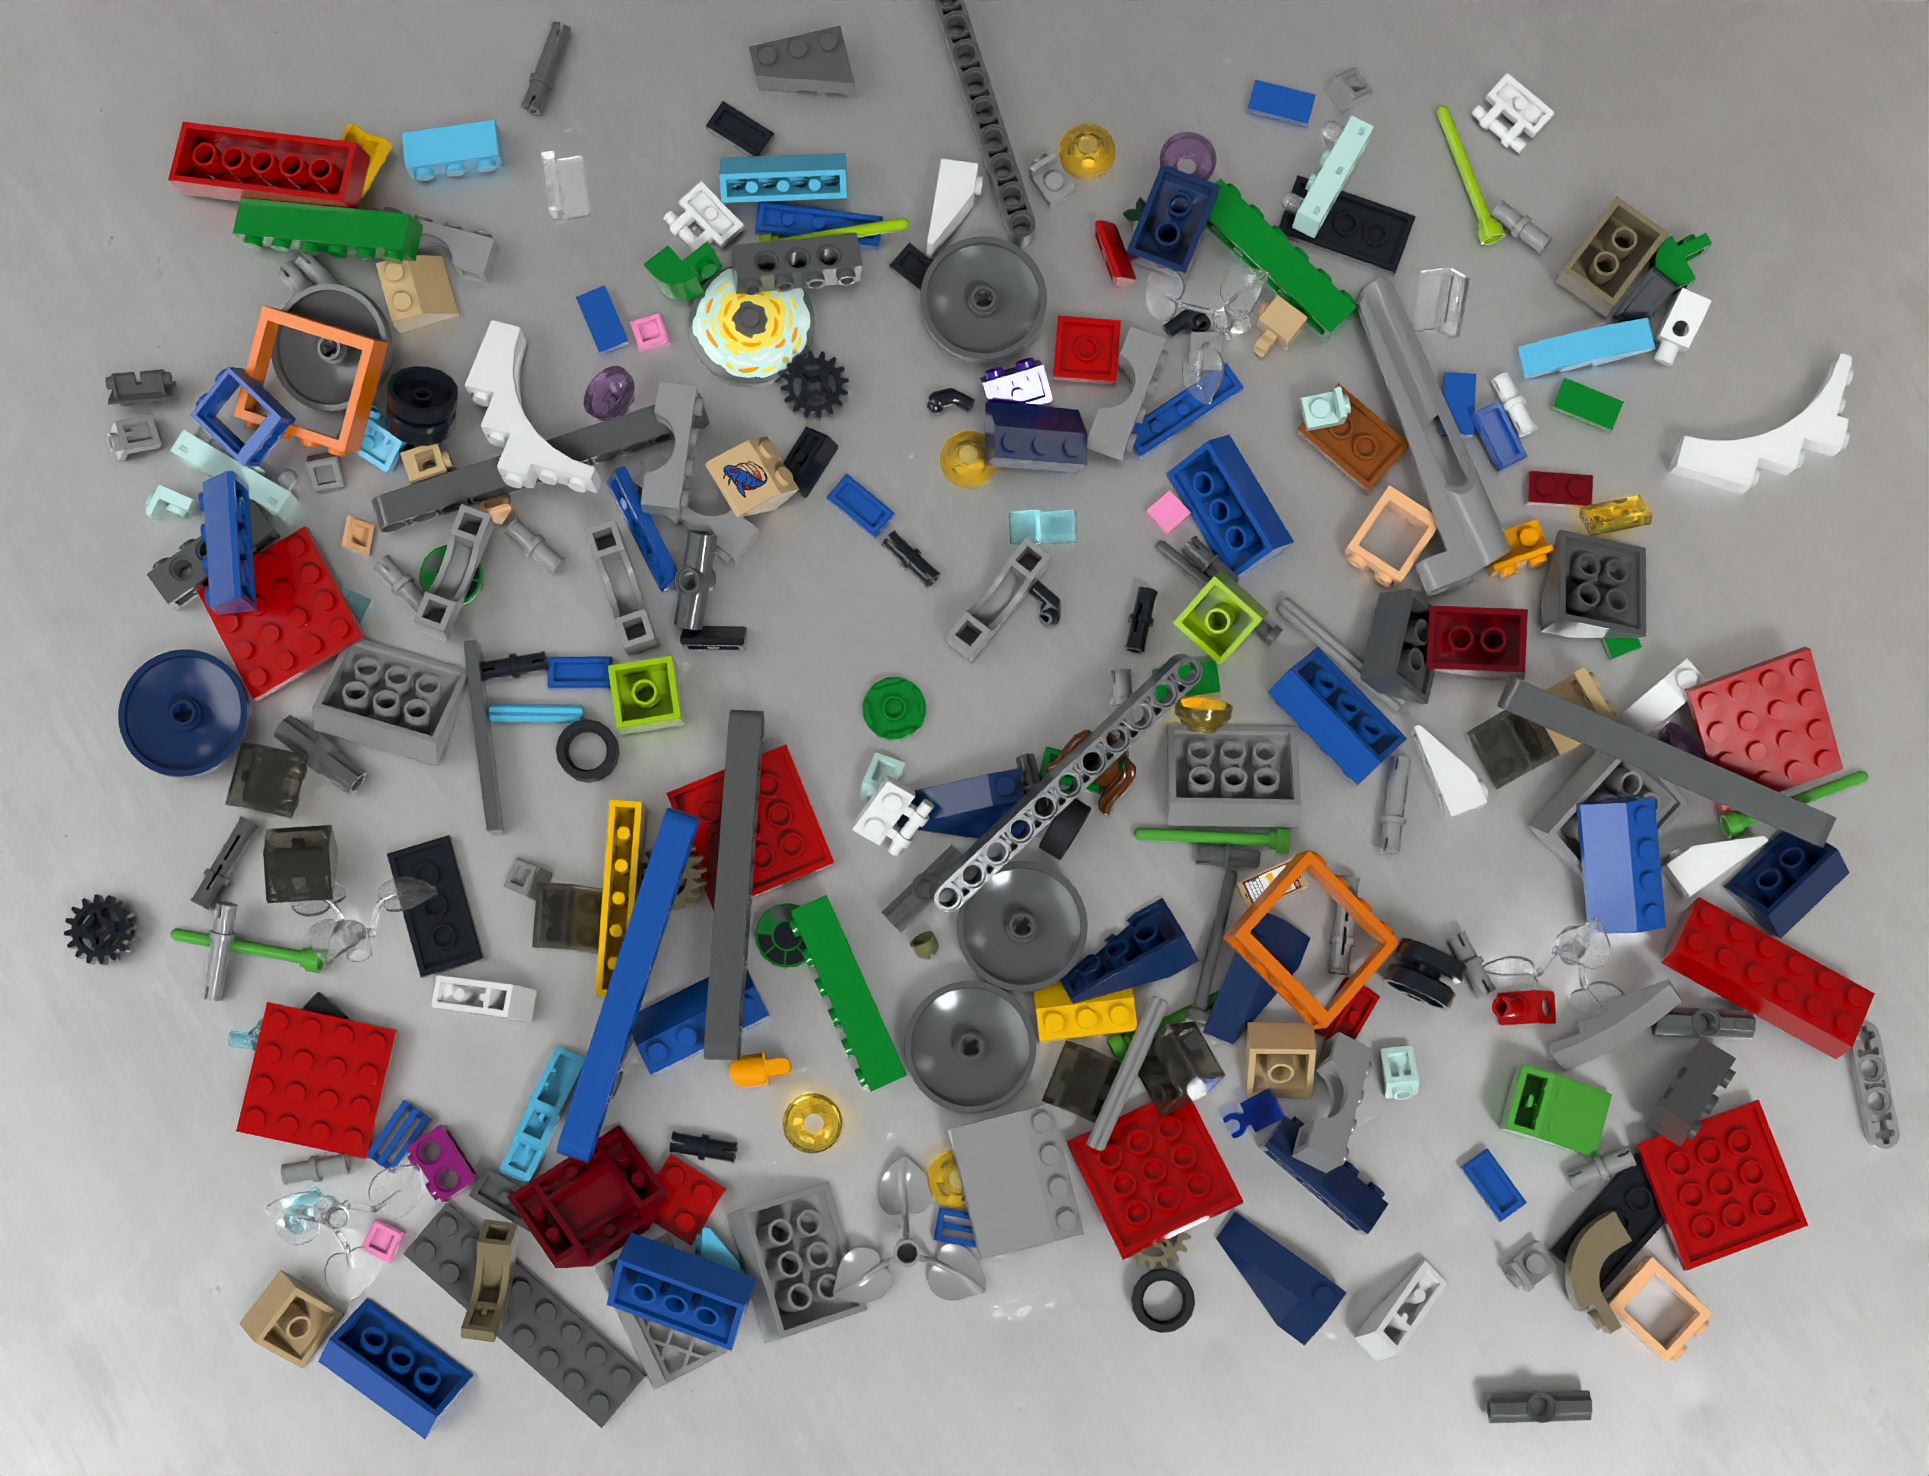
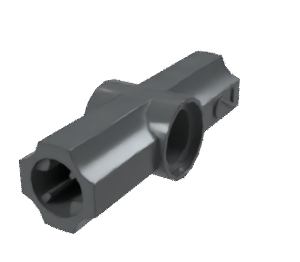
M699 530L688 531L683 568H680L675 576V585L679 591L674 620L676 627L692 630L703 629L708 592L712 591L716 584V575L712 569L717 541L715 533Z
M292 715L283 719L277 726L273 736L300 756L299 759L319 775H325L332 783L350 795L362 785L367 772L341 753L342 750L321 734H315L308 726Z
M953 845L944 851L923 873L917 875L912 883L881 912L900 933L927 907L933 904L930 896L923 897L917 892V887L922 881L927 880L933 883L962 855ZM947 888L943 889L939 893V897Z
M1675 1007L1650 1027L1652 1035L1685 1036L1697 1039L1702 1037L1752 1040L1756 1030V1019L1749 1011L1723 1010L1709 1007ZM1700 1014L1708 1020V1028L1705 1032L1697 1026V1018Z
M1534 1390L1530 1392L1487 1393L1486 1406L1489 1423L1591 1420L1593 1412L1589 1390L1544 1392ZM1542 1397L1546 1401V1411L1542 1415L1535 1416L1532 1412V1403L1535 1399Z

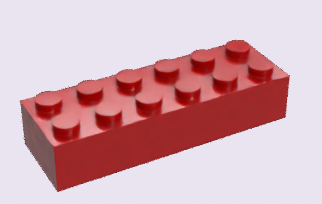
M182 122L168 181L184 195L239 202L241 198L359 209L371 157L357 142Z
M1700 897L1684 911L1661 961L1663 965L1836 1060L1853 1047L1875 995L1872 991Z

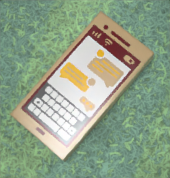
M1293 858L1236 883L1247 909ZM1303 873L1280 899L1309 887Z

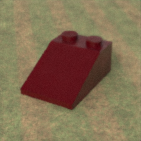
M1430 605L1426 670L1508 680L1512 676L1524 680L1528 609Z

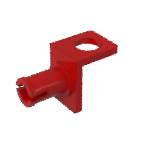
M1544 990L1501 992L1497 994V998L1492 1003V1011L1498 1017L1499 1025L1555 1024L1554 991ZM1544 999L1548 1006L1547 1015L1544 1014L1542 1008Z

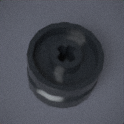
M413 366L399 370L388 381L385 426L391 435L402 442L412 445L429 446L443 442L455 430L458 386L452 377L441 370L431 367Z
M1401 938V943L1397 946L1394 954L1405 965L1398 963L1390 964L1382 980L1409 998L1442 1010H1449L1456 994L1445 983L1460 984L1468 967L1458 959L1432 946L1410 938Z

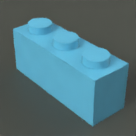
M495 120L401 133L405 168L411 179L427 181L433 179L436 175L461 176L465 174V171L478 170L480 172H490L495 170L496 167L504 166L500 131Z

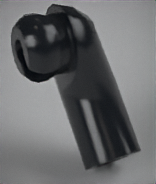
M1186 309L1162 325V328L1168 337L1173 338L1182 330L1206 332L1210 329L1211 321L1202 312Z
M947 388L932 392L928 397L929 401L926 406L928 411L933 414H940L943 411V407L950 405L969 413L975 403V399L954 388Z
M1037 581L1028 593L1041 603L1040 623L1045 627H1053L1058 624L1061 618V601L1045 585Z

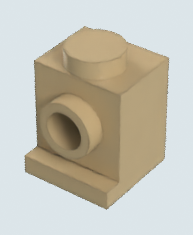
M439 444L419 446L400 453L411 485L448 473V469L453 468L448 450L441 451ZM430 464L436 465L435 467L426 469V467Z

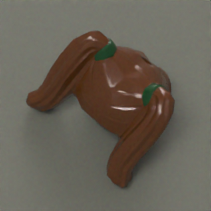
M1083 730L1074 735L1062 749L1057 759L1047 764V772L1049 773L1092 731ZM1111 732L1108 733L1106 738L1108 745H1114L1119 740ZM1129 748L1093 781L1104 787L1098 801V808L1104 815L1109 816L1111 814L1114 804L1128 790L1136 776V766L1129 759ZM1089 752L1083 757L1084 767H1090L1095 763V752Z

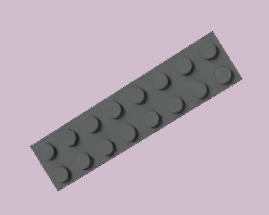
M446 1203L403 1254L466 1310L468 1309L475 1281L477 1240L481 1230L454 1206ZM515 1261L508 1308L502 1329L499 1328L497 1337L599 1427L603 1428L646 1377V1374Z

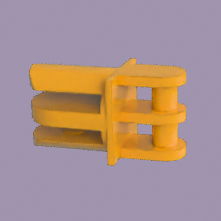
M766 1052L740 1056L739 1061H732L729 1067L731 1080L742 1088L771 1086L770 1077L785 1076L792 1071V1064L789 1060L785 1058L768 1059Z

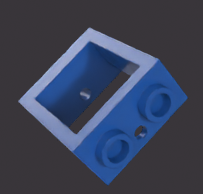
M228 367L216 376L214 386L208 393L203 394L197 400L196 408L190 415L242 466L259 467L283 437L287 427L296 420L290 412L254 378L249 376L243 368ZM240 385L270 412L246 444L216 417Z

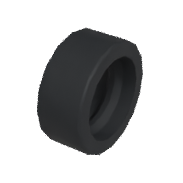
M589 719L575 721L567 726L558 737L556 746L557 760L563 770L575 780L586 783L600 781L610 775L617 766L620 755L618 741L611 730L599 721ZM590 732L597 734L604 740L607 753L601 765L595 769L585 770L573 764L570 759L569 748L575 737L582 733Z
M1075 798L1053 819L1039 844V848L1056 859L1061 860L1086 821L1092 808Z
M1163 1268L1151 1270L1140 1277L1134 1285L1131 1303L1132 1310L1140 1323L1149 1330L1166 1333L1174 1332L1187 1323L1193 1314L1195 1298L1194 1291L1186 1278L1176 1271ZM1165 1280L1172 1282L1178 1287L1182 1294L1183 1303L1181 1310L1175 1317L1170 1320L1161 1321L1154 1319L1147 1313L1144 1308L1143 1298L1145 1291L1151 1284L1156 1281Z

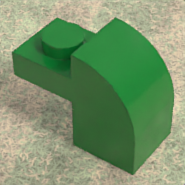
M1707 233L1698 237L1691 234L1676 243L1673 236H1670L1653 255L1649 264V270L1655 265L1679 285L1669 298L1673 297L1682 288L1689 289L1696 280L1687 262L1705 254L1711 246L1712 242Z
M708 242L704 243L683 260L667 245L643 264L652 281L666 296L681 301L691 300L704 294L705 292L700 283L713 276L722 267L718 256Z

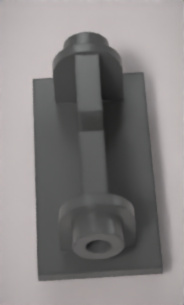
M164 369L140 371L141 382H137L134 372L112 373L111 377H106L105 380L107 389H112L108 405L120 404L121 406H130L137 402L151 401L152 403H162L172 400L176 381H172L171 372H165Z

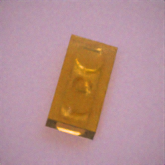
M1641 495L1581 506L1579 511V518L1590 536L1650 525L1653 515Z

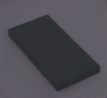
M1297 175L1279 224V228L1284 232L1286 238L1394 276L1416 216L1341 190L1317 235L1313 238L1292 228L1297 211L1309 192L1305 189L1309 179Z
M447 835L387 853L420 977H429L485 960L451 836Z
M1637 1152L1633 1154L1637 1165L1617 1172L1548 1249L1565 1266L1570 1246L1581 1229L1604 1212L1614 1211L1632 1241L1615 1250L1605 1259L1599 1275L1602 1293L1665 1223Z

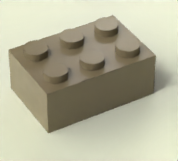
M1616 197L1564 266L1555 282L1607 318L1669 233Z

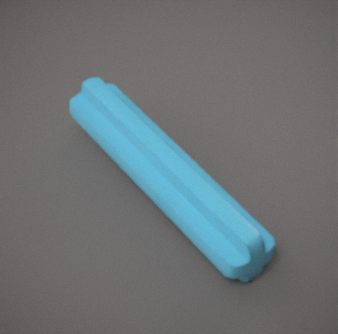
M492 703L489 705L488 716L492 722L574 723L575 721L584 720V707L581 705Z

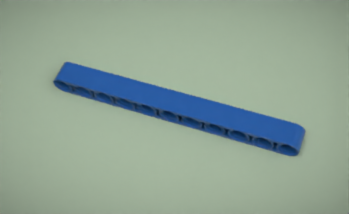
M669 807L664 814L559 1138L556 1151L558 1154L587 1163L590 1162L698 830L700 821L698 816Z

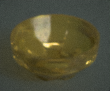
M1084 123L1072 127L1063 136L1060 143L1059 158L1063 168L1068 174L1080 180H1094L1102 177L1110 170L1115 160L1116 150L1111 135L1107 130L1096 124ZM1091 138L1096 142L1097 149L1093 153H1083L1079 149V142L1082 139Z
M975 431L959 432L949 438L943 446L940 454L941 470L948 481L955 486L966 489L977 488L987 483L994 475L997 466L984 465L985 436ZM965 447H972L978 452V458L972 464H966L959 458L960 451Z
M1181 698L1174 705L1175 715L1186 726V730L1192 732L1216 733L1218 728L1225 725L1231 719L1233 713V705L1224 701L1207 698Z
M808 1093L797 1097L788 1105L783 1116V1131L788 1142L799 1151L809 1154L824 1152L831 1148L837 1142L843 1128V1119L838 1106L830 1098L818 1093ZM810 1114H818L823 1119V1128L817 1134H811L804 1128V1121Z
M948 1150L935 1158L930 1165L927 1173L928 1189L935 1201L943 1207L954 1210L965 1209L967 1206L963 1190L954 1188L949 1180L951 1172L957 1169L953 1150Z

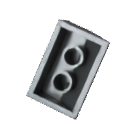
M1412 589L1381 592L1379 594L1360 679L1380 694L1419 704H1428L1435 671L1426 670L1429 606L1431 604Z

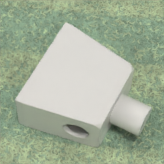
M1682 288L1673 296L1654 337V342L1660 344L1654 360L1661 364L1672 366L1677 353L1683 354L1689 349L1712 300L1685 288ZM1673 328L1678 329L1681 336H1676L1673 333Z

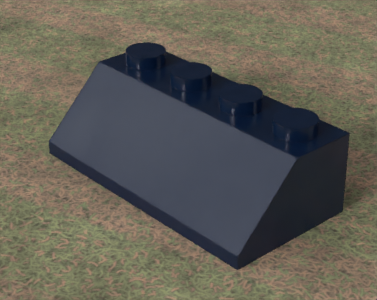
M1287 1116L1283 1117L1258 1148L1358 1234L1368 1235L1388 1206V1203L1382 1199L1386 1194L1373 1182L1370 1181L1366 1185L1357 1177L1360 1171L1347 1160L1342 1166L1324 1173L1292 1157L1299 1128L1305 1124L1295 1116L1291 1120Z

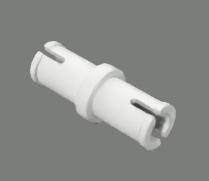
M1502 373L1491 380V384L1494 386L1506 413H1508L1518 432V436H1526L1537 429V425L1525 406L1527 401L1523 395L1520 396L1510 377V373Z

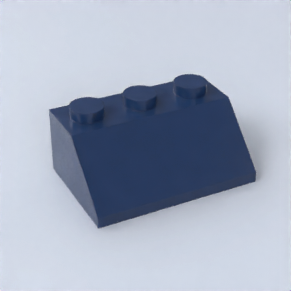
M986 402L984 465L1076 473L1087 465V431L1079 410Z
M1782 831L1739 871L1724 888L1760 926L1781 939L1850 872L1839 850L1826 842L1824 848H1821Z

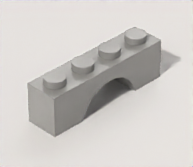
M385 207L384 210L373 208V211L402 213L400 210L392 207ZM414 215V218L423 225L419 245L436 244L445 248L451 253L453 266L459 276L489 283L499 251V247L491 234L481 230H475L474 233L464 231L461 226L454 223L445 222L444 225L433 223V220L426 216Z
M1130 326L1120 352L1117 367L1130 380L1132 393L1127 400L1117 406L1099 408L1088 436L1087 449L1121 461L1126 450L1132 452L1138 435L1133 432L1135 424L1139 423L1142 425L1148 409V406L1143 405L1146 395L1153 396L1158 383V379L1154 378L1157 368L1163 370L1169 353L1163 350L1166 338Z
M658 382L654 409L657 422L666 426L674 435L675 448L666 464L657 470L645 473L641 497L643 513L681 517L682 509L689 506L690 489L686 488L687 477H693L695 458H690L691 447H697L699 438V427H694L696 416L702 415L703 397H699L696 385Z
M657 452L634 481L641 497L645 473L659 469L668 461L659 452ZM688 507L682 509L681 517L664 515L674 524L680 521L689 528L686 531L687 533L689 530L715 533L717 541L714 555L725 563L731 560L737 565L760 536L757 527L744 517L737 518L732 510L718 516H705L694 512Z
M461 504L449 532L448 545L440 570L431 587L425 591L413 620L417 631L448 641L494 528L491 514Z
M613 519L584 529L607 591L614 620L625 651L630 656L659 646L616 520Z
M1026 537L1006 561L1003 569L984 595L961 616L948 632L946 643L972 662L1027 595L1032 586L1051 565L1052 556Z
M1340 1032L1323 1042L1315 1071L1328 1086L1331 1096L1330 1112L1327 1118H1314L1299 1128L1292 1157L1324 1173H1328L1345 1163L1349 1154V1148H1347L1349 1137L1357 1124L1355 1119L1356 1110L1364 1097L1362 1087L1372 1067L1370 1062L1372 1048Z

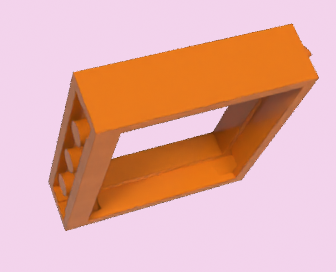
M262 305L245 370L262 387L266 378L279 324L362 350L339 439L295 424L289 425L282 437L285 439H290L291 435L299 437L300 444L313 448H318L319 444L327 446L328 453L345 457L346 452L359 453L389 343L278 308ZM241 386L233 416L245 420L244 426L258 429L267 417V415L257 413L259 402Z
M1308 850L1297 853L1223 938L1313 1029H1323L1330 1025L1401 942L1394 936L1395 933L1391 926L1384 921H1379L1371 913L1372 908L1363 899L1356 898L1349 890L1348 883L1342 877L1334 875L1326 867L1327 863L1322 856ZM1305 870L1379 944L1325 1007L1250 933Z

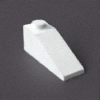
M941 158L927 240V257L934 258L974 206L975 194L981 195L984 176H978V163Z
M1687 658L1615 719L1617 722L1647 735L1687 702L1685 689L1707 682V680Z
M1417 725L1410 730L1409 733L1446 821L1483 807L1487 803L1486 797L1489 796L1484 781L1477 779L1474 771L1421 725Z
M1764 835L1696 845L1684 851L1679 846L1664 857L1667 863L1661 867V871L1682 900H1684L1768 842V839Z
M436 975L431 1007L532 1022L537 990L512 984Z
M1426 1260L1422 1261L1370 1314L1354 1339L1376 1362L1399 1355L1448 1283Z

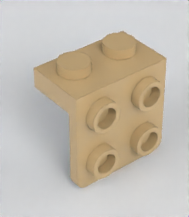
M1585 667L1575 671L1567 679L1545 690L1616 721L1617 713L1614 706L1609 700L1605 701L1599 692L1601 686L1593 672L1588 673ZM1532 722L1550 754L1554 757H1559L1582 744Z

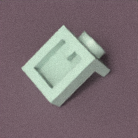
M1341 386L1334 387L1332 392L1302 397L1300 399L1306 431L1342 425L1347 418V414L1351 413L1349 397L1347 394L1343 395Z
M158 485L156 491H152L147 498L145 513L157 521L161 520L165 510L183 518L186 513L197 517L200 506L195 500L162 485Z
M875 752L862 783L860 799L868 803L887 775L900 781L906 763Z
M1413 1045L1381 1048L1379 1055L1385 1082V1098L1405 1100L1416 1096L1419 1088V1075Z

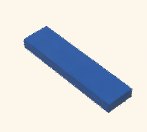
M761 201L758 206L755 234L764 235L772 233L773 236L778 235L780 238L883 221V216ZM881 234L858 238L859 247L879 250Z
M1224 363L1222 370L1212 371L1147 414L1142 425L1139 423L1135 424L1133 432L1138 435L1133 451L1139 460L1244 390L1243 385L1228 364Z
M625 466L617 468L606 484L660 591L671 590L675 586V576L678 569L650 514L643 513L641 496Z

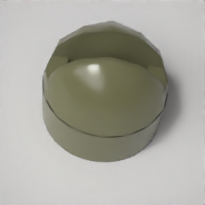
M931 931L917 935L910 942V946L918 958L928 960L930 959V953L934 955L938 953V941Z

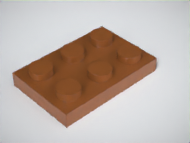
M1341 386L1343 395H1348L1351 406V413L1347 414L1344 424L1306 431L1305 423L1303 422L1297 428L1296 433L1368 494L1408 450L1409 446L1403 437Z

